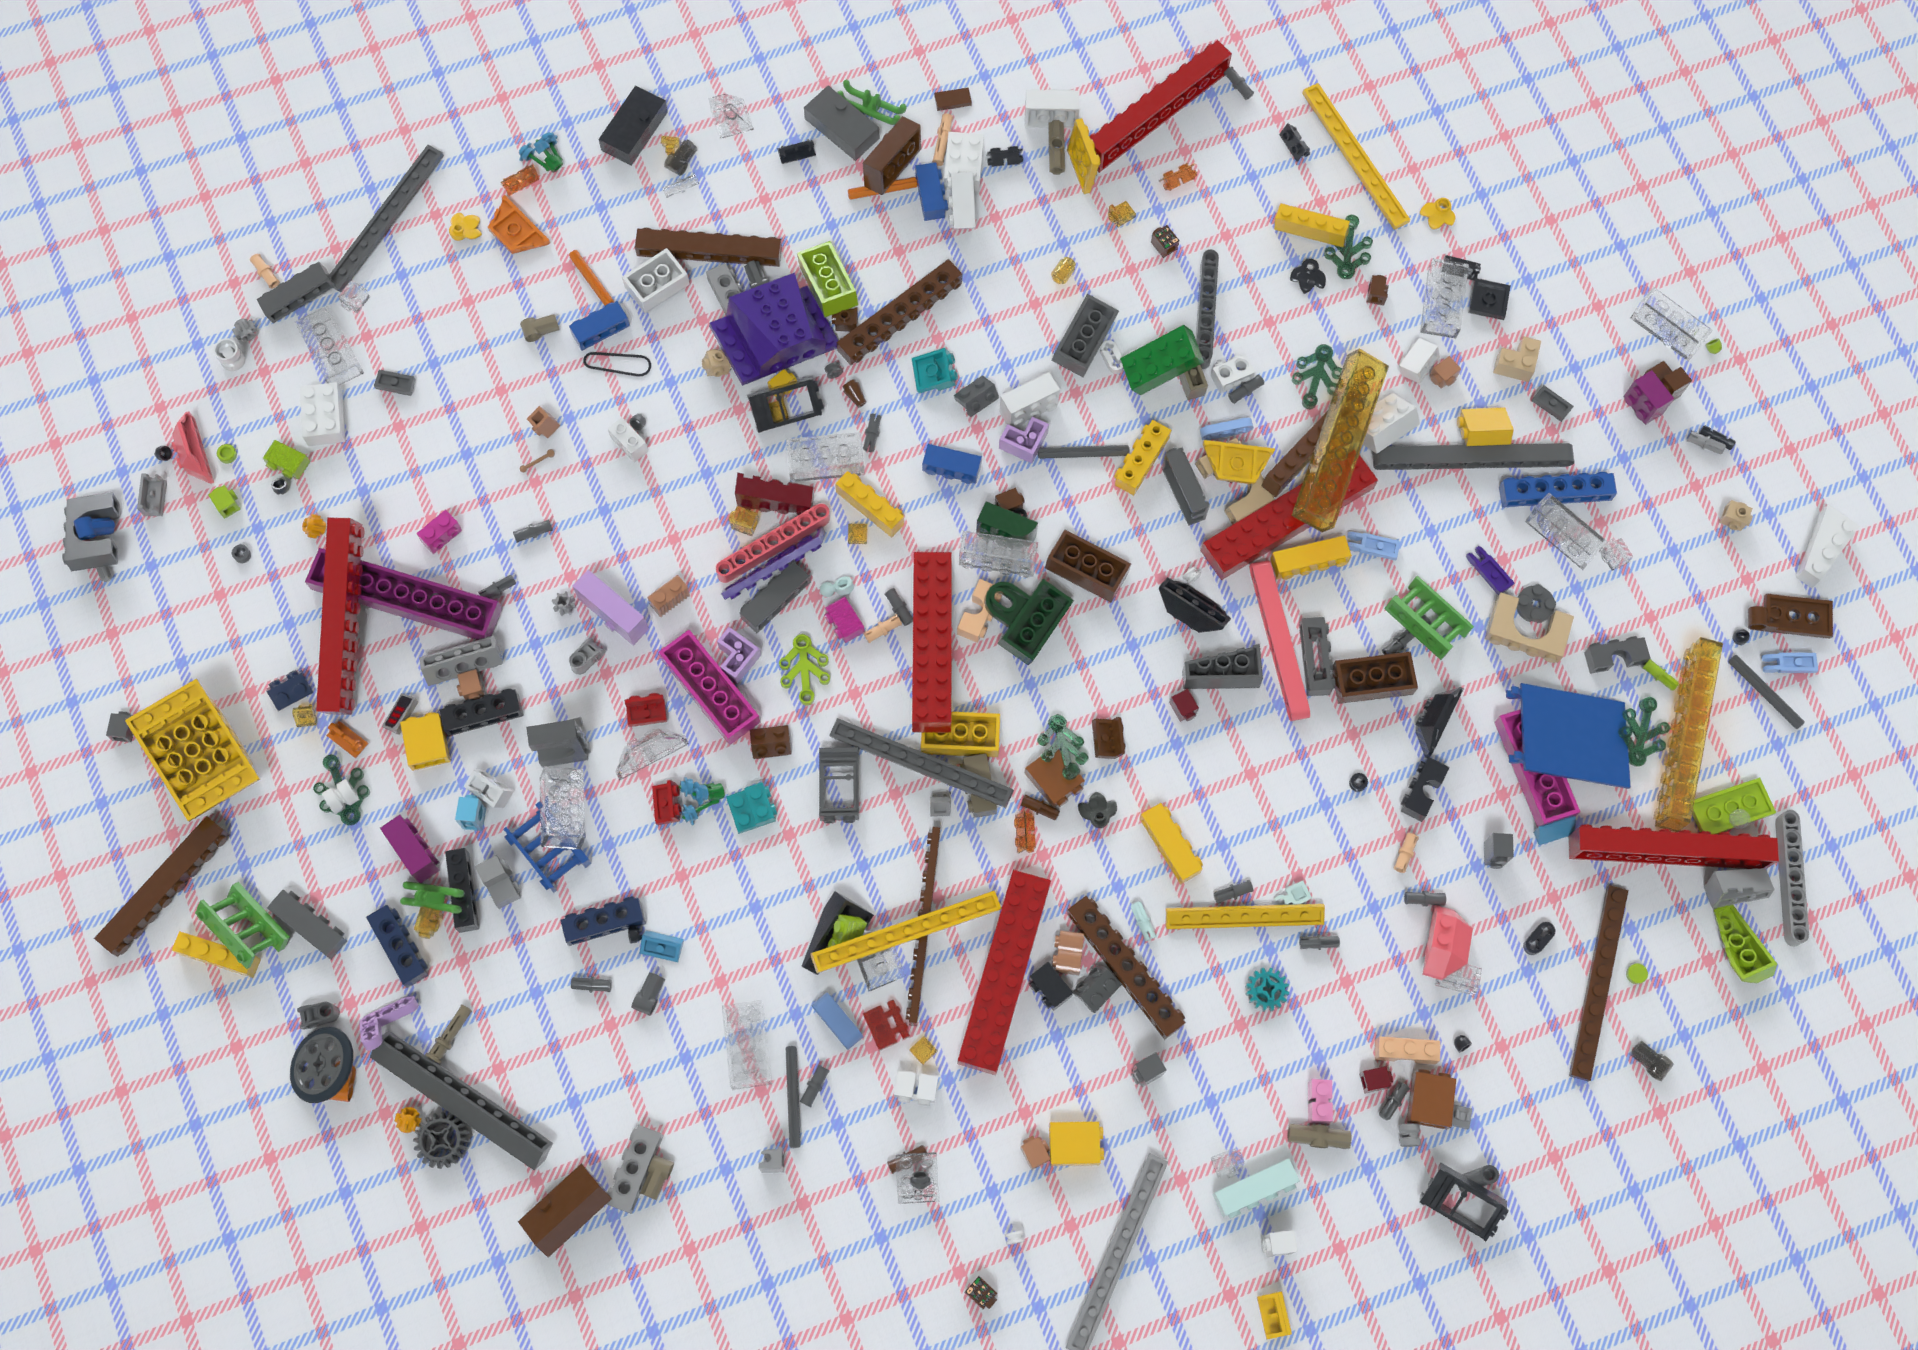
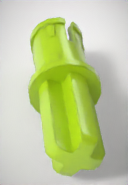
M1651 659L1643 666L1644 670L1656 678L1655 681L1659 680L1672 691L1678 687L1679 682L1665 672L1666 669H1662Z

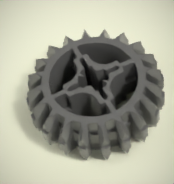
M441 1112L440 1118L434 1113L433 1120L429 1117L425 1118L426 1125L419 1123V1126L423 1129L421 1131L415 1130L419 1138H414L413 1142L419 1143V1145L414 1147V1150L420 1151L417 1157L423 1158V1164L429 1162V1167L434 1168L437 1163V1168L442 1169L444 1163L447 1168H450V1161L457 1164V1156L464 1158V1155L460 1152L462 1149L468 1151V1147L464 1146V1143H469L470 1139L464 1138V1136L469 1134V1131L463 1130L466 1124L460 1123L461 1120L456 1117L454 1119V1115L451 1113L446 1118V1113ZM449 1124L447 1128L440 1132L433 1130L438 1125ZM454 1129L457 1134V1142L455 1146L451 1143V1137L454 1134ZM428 1135L432 1138V1144L429 1147V1151L426 1146V1140ZM435 1135L443 1137L445 1143H447L448 1146L445 1144H441L438 1138L435 1137ZM442 1149L450 1151L446 1156L433 1157L436 1152L439 1153Z

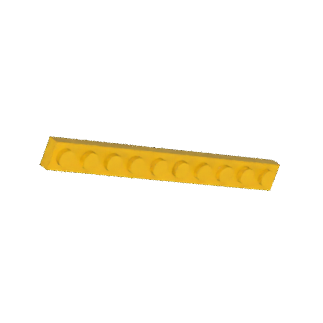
M1319 83L1304 89L1302 92L1303 96L1392 228L1395 230L1410 222L1409 216Z
M994 890L813 952L810 955L816 972L820 973L999 911L1002 908Z

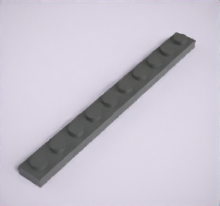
M427 145L330 273L336 285L333 287L339 292L344 290L444 157L443 152L430 145Z
M837 718L829 735L831 738L858 747V749L1004 808L1007 807L1014 792L1010 787Z

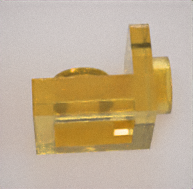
M1127 201L1116 207L1113 204L1109 206L1108 218L1117 227L1136 217V213Z

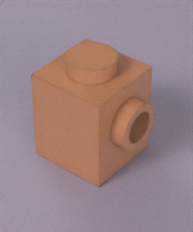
M1448 356L1433 367L1429 376L1431 381L1442 389L1446 385H1452L1457 380L1456 378L1461 368Z
M540 406L527 418L533 426L531 429L540 436L542 434L546 438H549L561 426L551 414Z
M476 669L457 675L460 684L457 685L459 696H463L465 700H477L485 695L480 675Z
M1031 1136L1022 1141L1024 1145L1020 1149L1031 1170L1050 1161L1051 1158L1047 1153L1050 1149L1045 1139L1041 1141L1040 1137L1034 1138V1136Z

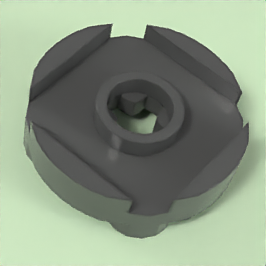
M1540 584L1524 588L1517 597L1519 598L1516 608L1517 612L1528 622L1542 623L1553 614L1556 607V601L1551 592ZM1532 600L1538 601L1540 608L1537 606L1533 607Z

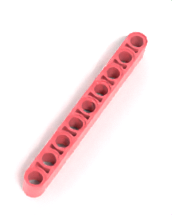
M1269 560L1251 563L1249 566L1289 720L1296 721L1310 718L1307 696L1271 563Z

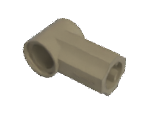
M555 314L539 319L526 318L520 323L527 342L537 341L541 338V335L560 330Z
M654 1155L640 1194L657 1200L665 1180H668L673 1170L674 1162Z

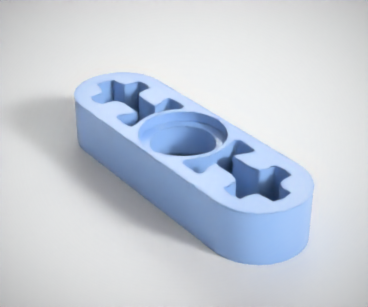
M1241 418L1204 426L1200 429L1202 440H1213L1247 433L1253 430L1254 426L1251 418Z

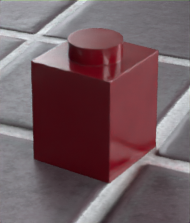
M1189 689L1170 698L1169 703L1180 722L1183 720L1190 721L1197 716L1199 707Z
M1387 1066L1365 1070L1359 1074L1364 1094L1388 1089L1392 1086L1391 1083H1393L1392 1073L1387 1070Z

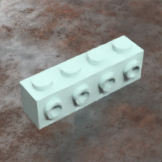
M1288 1158L1225 1187L1212 1195L1222 1216L1228 1215L1231 1219L1241 1214L1240 1209L1244 1207L1250 1210L1260 1205L1259 1200L1266 1198L1269 1201L1278 1197L1277 1192L1283 1189L1287 1193L1297 1188L1295 1184L1300 1182Z

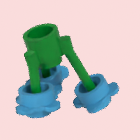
M553 132L543 134L539 140L536 139V142L533 144L535 146L534 149L531 147L532 143L530 142L527 145H523L519 150V160L529 161L533 159L544 167L547 172L550 170L552 173L556 172L563 165V159L554 147L557 144V135H554ZM546 148H551L553 154H550ZM535 150L538 154L541 152L545 153L547 157L544 161L546 163L534 156Z
M684 777V781H680L679 788L685 797L691 795L694 800L698 801L699 805H702L704 800L711 799V801L696 809L692 805L686 806L684 804L682 818L686 822L689 821L691 825H694L693 821L698 819V812L711 805L718 804L719 799L725 797L722 784H699L698 782L693 784V779Z

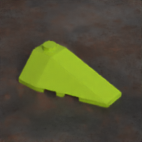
M1734 905L1714 909L1713 912L1730 966L1741 981L1757 984L1774 976L1778 965Z

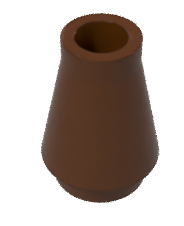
M853 379L843 385V392L857 408L867 403L859 382Z

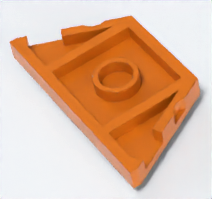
M504 195L499 209H496L494 218L488 225L489 231L511 254L549 245V239Z

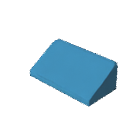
M1571 816L1539 826L1533 832L1538 844L1542 845L1568 837L1575 831L1576 818Z
M645 931L642 935L639 954L678 962L684 939Z

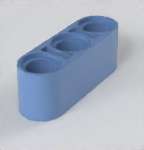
M825 993L811 1005L847 1050L864 1037L828 993Z

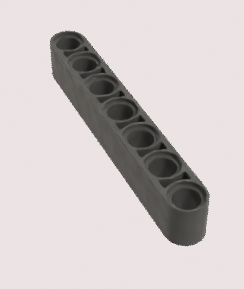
M1208 249L1203 253L1200 265L1196 342L1201 355L1207 358L1204 360V363L1200 364L1202 369L1210 366L1213 355L1219 255L1212 249Z

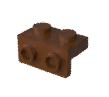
M1116 717L1112 720H1092L1095 758L1116 759L1124 755L1126 745L1123 738L1124 727L1121 717Z
M788 725L750 730L753 759L791 755Z

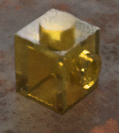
M737 506L735 511L730 513L728 521L730 522L731 529L753 536L759 522V516L756 512Z

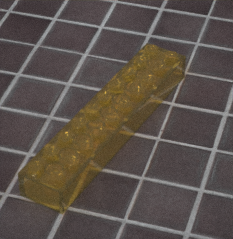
M1360 348L1349 353L1345 359L1291 515L1322 533L1335 527L1389 365Z
M1700 637L1695 643H1692L1689 649L1685 650L1683 657L1686 660L1685 666L1682 667L1680 673L1682 683L1679 684L1677 689L1679 699L1674 705L1676 715L1670 726V729L1673 731L1672 736L1669 737L1667 742L1669 752L1664 759L1666 768L1660 779L1662 790L1657 795L1659 806L1656 808L1653 817L1656 820V827L1679 832L1691 823L1723 647L1722 642Z

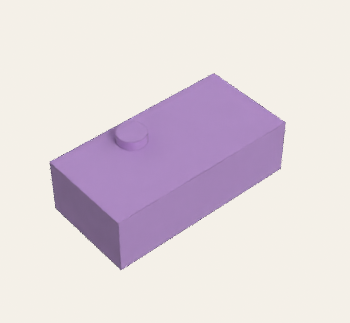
M587 570L572 585L578 600L606 622L604 625L613 632L615 630L633 646L649 630L645 617L591 571Z

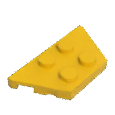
M1204 440L1202 444L1217 480L1253 485L1275 451V448Z

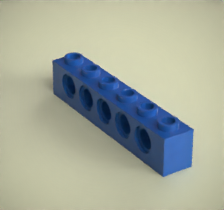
M1598 472L1596 474L1580 473L1572 476L1570 474H1562L1556 477L1544 475L1540 478L1527 476L1522 479L1509 477L1504 479L1499 486L1502 508L1612 501L1617 495L1614 473ZM1572 485L1577 486L1579 490L1575 489ZM1554 486L1560 488L1561 491L1556 490ZM1536 487L1540 488L1542 492L1537 491ZM1517 489L1523 490L1524 493H1520Z

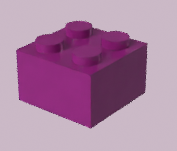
M1652 370L1634 380L1623 396L1626 403L1636 412L1638 419L1643 421L1645 425L1663 415L1674 400L1673 396Z

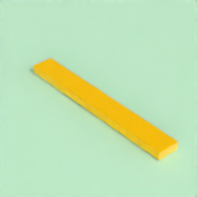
M1324 904L1166 908L1165 927L1166 929L1324 925L1325 906Z

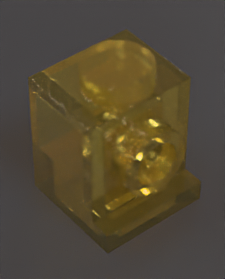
M420 907L414 930L419 934L418 936L425 939L433 937L440 926L439 918L443 919L444 914L439 910Z

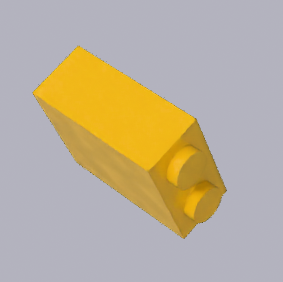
M1505 407L1461 409L1460 417L1457 418V426L1461 429V438L1465 440L1466 446L1511 444L1514 429Z
M431 712L419 718L409 717L405 721L400 722L407 763L412 771L451 762L446 733L444 732L439 713Z
M1050 1122V1166L1100 1165L1101 1160H1104V1148H1100V1139H1103V1127H1099V1122Z

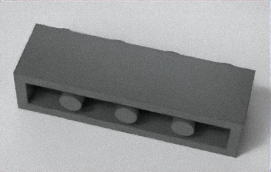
M317 262L301 273L295 274L286 282L280 283L273 290L265 292L256 300L264 315L272 323H275L336 285L327 269L320 262Z
M793 561L787 568L781 571L779 576L773 577L764 590H759L750 603L747 602L742 606L739 612L741 619L753 631L758 633L811 583L810 576Z
M282 890L269 904L267 909L332 960L347 942L343 938L345 933L336 926L333 929L329 927L330 921L321 914L319 917L313 914L315 909L309 904L305 903L302 905L298 902L300 897L294 892L290 891L287 893L285 890Z

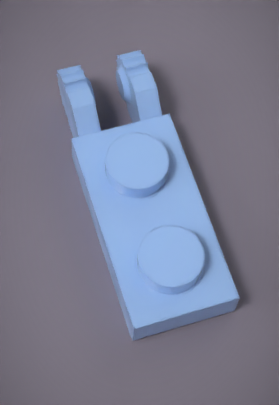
M1348 532L1347 537L1349 539L1361 541V544L1348 542L1351 551H1359L1360 553L1394 561L1397 560L1401 541L1368 533Z
M1778 653L1761 656L1762 661L1765 662L1777 660V665L1763 667V672L1765 673L1818 672L1816 653Z

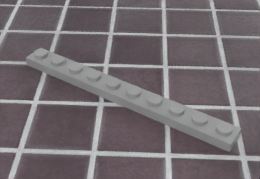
M1149 1153L1066 1345V1349H1089L1168 1161Z

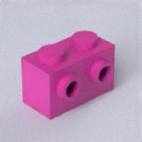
M445 509L416 534L427 549L434 554L456 537L462 529L459 523Z

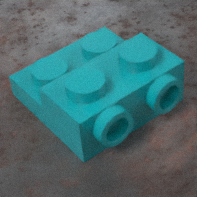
M946 348L911 358L916 389L919 394L933 389L941 391L956 386L955 380H958V375L952 366L955 363L953 353H950Z
M763 782L726 796L738 834L776 822L774 815H777L774 803L770 804L768 798L772 796L769 787H764Z

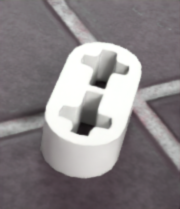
M1111 340L1104 341L1101 345V356L1111 373L1120 374L1124 370L1120 360L1123 356L1115 342ZM1106 347L1112 349L1111 354L1108 350L1105 351ZM1114 360L1117 364H1120L1118 368L1116 365L1113 366Z

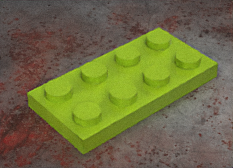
M1760 777L1687 803L1699 831H1709L1711 834L1725 832L1776 814V810Z

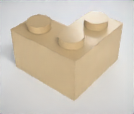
M1523 336L1517 351L1502 347L1496 358L1493 373L1529 382L1535 372L1541 341Z

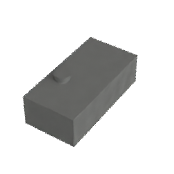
M829 85L804 106L805 120L855 161L880 139L879 127Z
M1087 294L1051 361L1084 378L1114 323L1119 310Z

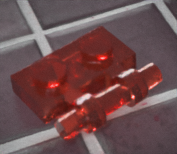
M894 999L887 1002L889 1010L886 1012L883 1011L880 1005L863 1013L879 1051L896 1044L895 1035L899 1033L903 1040L910 1037L907 1030L909 1027L906 1022L904 1023L900 1015V1007L896 1006ZM891 1017H893L897 1025L895 1028L892 1029L887 1020Z

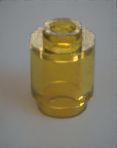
M1064 257L1058 262L1051 272L1054 282L1065 284L1075 271L1076 263L1074 260Z

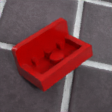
M651 693L647 697L631 696L629 699L624 700L629 727L667 722L666 705L663 695Z
M667 780L666 784L652 786L655 824L663 825L680 822L682 808L678 803V796H680L679 786L672 780Z

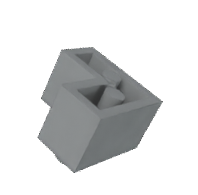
M495 855L475 866L498 909L520 899L518 892L521 889L516 880L512 882L509 875L513 873L504 859L500 860Z

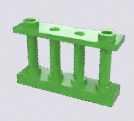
M1416 576L1408 586V589L1411 591L1402 599L1395 595L1384 609L1434 655L1442 660L1453 647L1450 642L1459 634L1465 638L1474 626L1427 585L1426 582L1419 576ZM1417 596L1425 604L1415 612L1407 604ZM1432 609L1439 617L1429 625L1421 617ZM1446 622L1453 630L1443 638L1436 629Z
M239 882L231 886L226 899L212 906H209L203 899L199 902L195 912L199 920L205 923L246 969L251 967L256 956L255 954L270 946H273L280 952L285 949L290 938ZM231 904L235 905L240 911L224 920L216 913ZM244 918L252 923L253 926L237 934L229 927ZM257 932H260L266 940L251 948H248L242 941Z

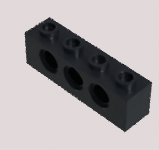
M505 689L495 695L486 694L480 699H468L458 705L449 704L439 710L444 732L448 737L524 716L516 689ZM499 703H505L503 708L496 709ZM480 708H486L483 714H477V711ZM467 713L464 719H458L460 714Z
M466 848L445 851L449 888L461 889L465 892L464 896L460 898L451 896V904L461 906L462 908L461 913H453L454 928L459 933L478 930L479 923L470 853Z

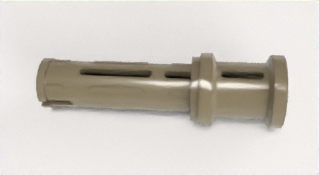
M461 1004L441 1037L435 1039L434 1046L425 1056L441 1065V1059L447 1050L452 1048L451 1042L470 1013H472V1010Z

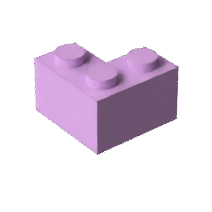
M1035 417L1031 418L1025 431L1007 424L999 439V449L1033 463L1039 448H1041L1048 434L1049 424Z
M728 627L717 641L719 649L729 656L720 668L732 682L738 685L760 658L761 654L757 646Z

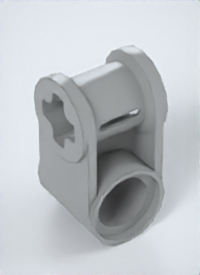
M588 638L569 657L572 671L578 675L584 674L604 656L605 650L603 648L600 649L592 638ZM577 661H583L580 666H575L574 664Z

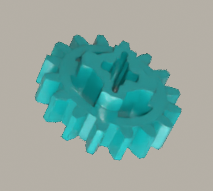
M1261 968L1260 974L1258 971H1254V977L1250 976L1248 978L1251 983H1247L1245 987L1250 990L1245 994L1246 996H1251L1249 1003H1256L1255 1009L1262 1006V1012H1265L1267 1007H1269L1270 1012H1273L1274 1006L1279 1009L1281 1008L1280 1002L1285 1003L1287 1001L1284 996H1288L1290 993L1285 990L1289 987V984L1283 983L1286 977L1280 978L1279 970L1273 973L1272 968L1268 972ZM1260 979L1261 985L1254 988L1256 981ZM1265 986H1267L1268 989L1271 988L1269 994L1267 991L1263 990ZM1280 992L1279 998L1274 1001V994Z

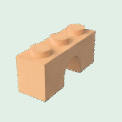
M979 579L972 595V602L980 605L982 611L978 614L964 612L957 628V635L977 643L980 637L984 638L988 629L985 626L988 621L991 622L993 619L985 608L984 598L986 592L994 584ZM1000 593L994 595L998 603H1000L1002 598Z
M1379 1036L1375 1039V1060L1392 1062L1412 1060L1415 1063L1435 1065L1440 1062V1041Z

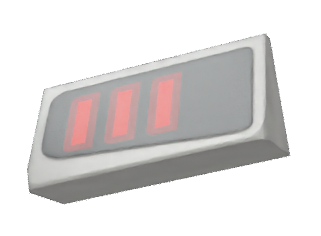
M401 693L382 727L400 735L402 732L400 722L405 721V719L411 716L418 704L417 699Z

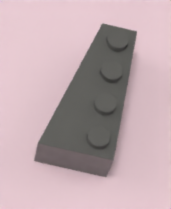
M1260 644L1246 649L1240 648L1230 653H1219L1213 657L1207 656L1186 661L1182 670L1183 689L1260 688L1263 680Z

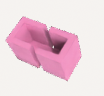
M1311 1079L1308 1082V1101L1315 1099V1102H1311L1308 1105V1123L1330 1124L1333 1122V1103L1328 1101L1332 1099V1080Z

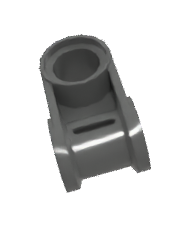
M329 1002L297 1008L301 1018L300 1029H311L334 1022L340 1015L339 1008ZM330 1007L331 1013L325 1017L324 1012Z

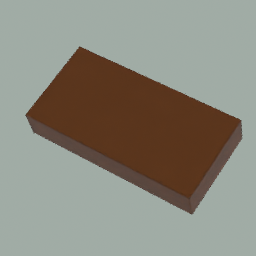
M969 87L934 93L937 111L972 106Z

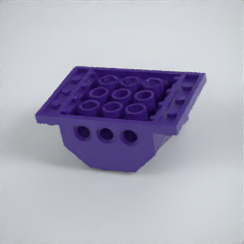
M795 272L729 297L726 317L709 323L712 333L742 386L837 349L836 342L839 341L808 286L799 288Z

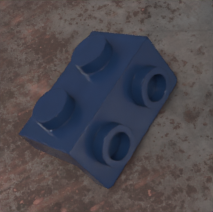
M294 670L286 675L287 678L282 681L277 679L268 684L269 687L266 692L278 711L313 693L302 670L299 672Z

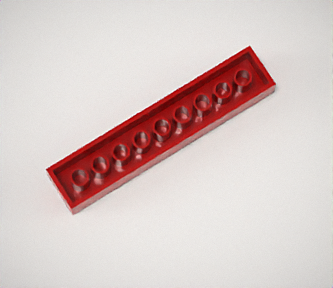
M1219 40L1213 44H1208L1204 51L1200 54H1195L1191 61L1187 64H1182L1178 71L1169 74L1165 81L1156 84L1152 91L1143 94L1140 100L1130 104L1126 111L1118 113L1114 120L1109 124L1105 123L1096 134L1092 133L1089 137L1094 142L1096 155L1100 157V165L1097 171L1100 173L1225 76L1224 72L1229 68L1232 53Z
M1356 451L1203 542L1200 551L1218 577L1223 580L1375 488L1378 479Z
M327 517L316 711L325 714L352 715V710L355 708L353 691L356 689L354 672L357 670L355 653L358 651L356 633L359 632V623L357 622V615L360 613L358 597L361 594L359 579L363 571L360 561L364 553L361 543L365 530L363 524L352 518Z
M914 552L912 732L951 733L952 552Z
M1584 824L1580 825L1568 836L1569 859L1735 869H1767L1779 861L1778 839L1770 838V835L1766 834L1752 837L1747 833L1734 836L1728 832H1721L1717 835L1711 834L1709 831L1691 833L1690 830H1680L1679 832H1671V829L1652 831L1651 828L1632 830V827L1612 829V826L1608 825L1594 828L1592 825Z
M1014 869L1012 871L958 1057V1065L997 1075L1051 884L1049 879Z

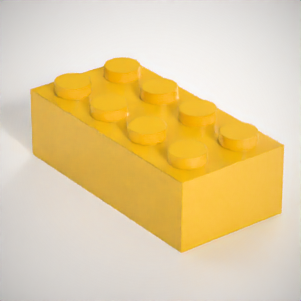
M951 712V733L921 732V752L931 755L975 756L987 754V757H998L1000 714Z

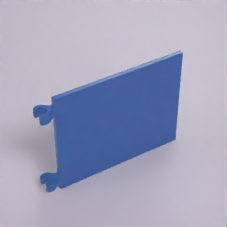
M1524 683L1520 684V688L1512 686L1511 691L1506 690L1507 699H1520L1523 746V753L1514 751V755H1508L1509 763H1522L1524 771L1626 789L1631 788L1625 702Z

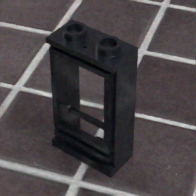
M809 377L748 394L747 398L751 406L757 432L761 433L769 429L822 415L821 410L824 409L822 399L817 397L816 392H819L817 381H813ZM807 386L813 411L786 418L781 402L782 397L779 393ZM777 395L776 400L779 402L783 417L782 420L773 422L767 397Z
M1442 1162L1438 1166V1172L1435 1177L1430 1179L1425 1193H1421L1419 1201L1422 1205L1428 1206L1479 1236L1485 1242L1489 1236L1493 1237L1498 1229V1222L1500 1219L1503 1221L1509 1211L1507 1209V1200ZM1456 1184L1465 1190L1461 1192V1196L1454 1208L1450 1209L1443 1202ZM1467 1192L1496 1207L1484 1228L1455 1212L1463 1198L1467 1197Z

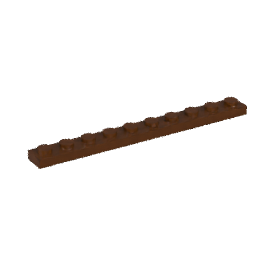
M933 827L932 833L928 832L927 844H930V852L926 851L925 863H928V869L923 871L922 882L926 883L925 890H921L920 902H923V909H919L918 916L931 912L940 827ZM928 935L915 939L919 943L918 948H914L913 960H916V968L911 969L910 980H914L913 988H909L908 1000H912L911 1008L906 1010V1020H909V1026H917Z
M1608 885L1606 889L1569 1072L1570 1077L1588 1082L1592 1078L1629 891L1612 885Z

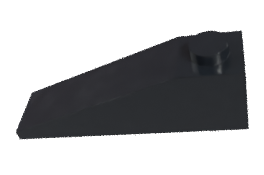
M834 891L823 909L802 963L803 968L816 975L819 973L816 972L810 954L828 948V943L833 937L834 924L838 919V915L860 917L867 925L874 916L857 903Z

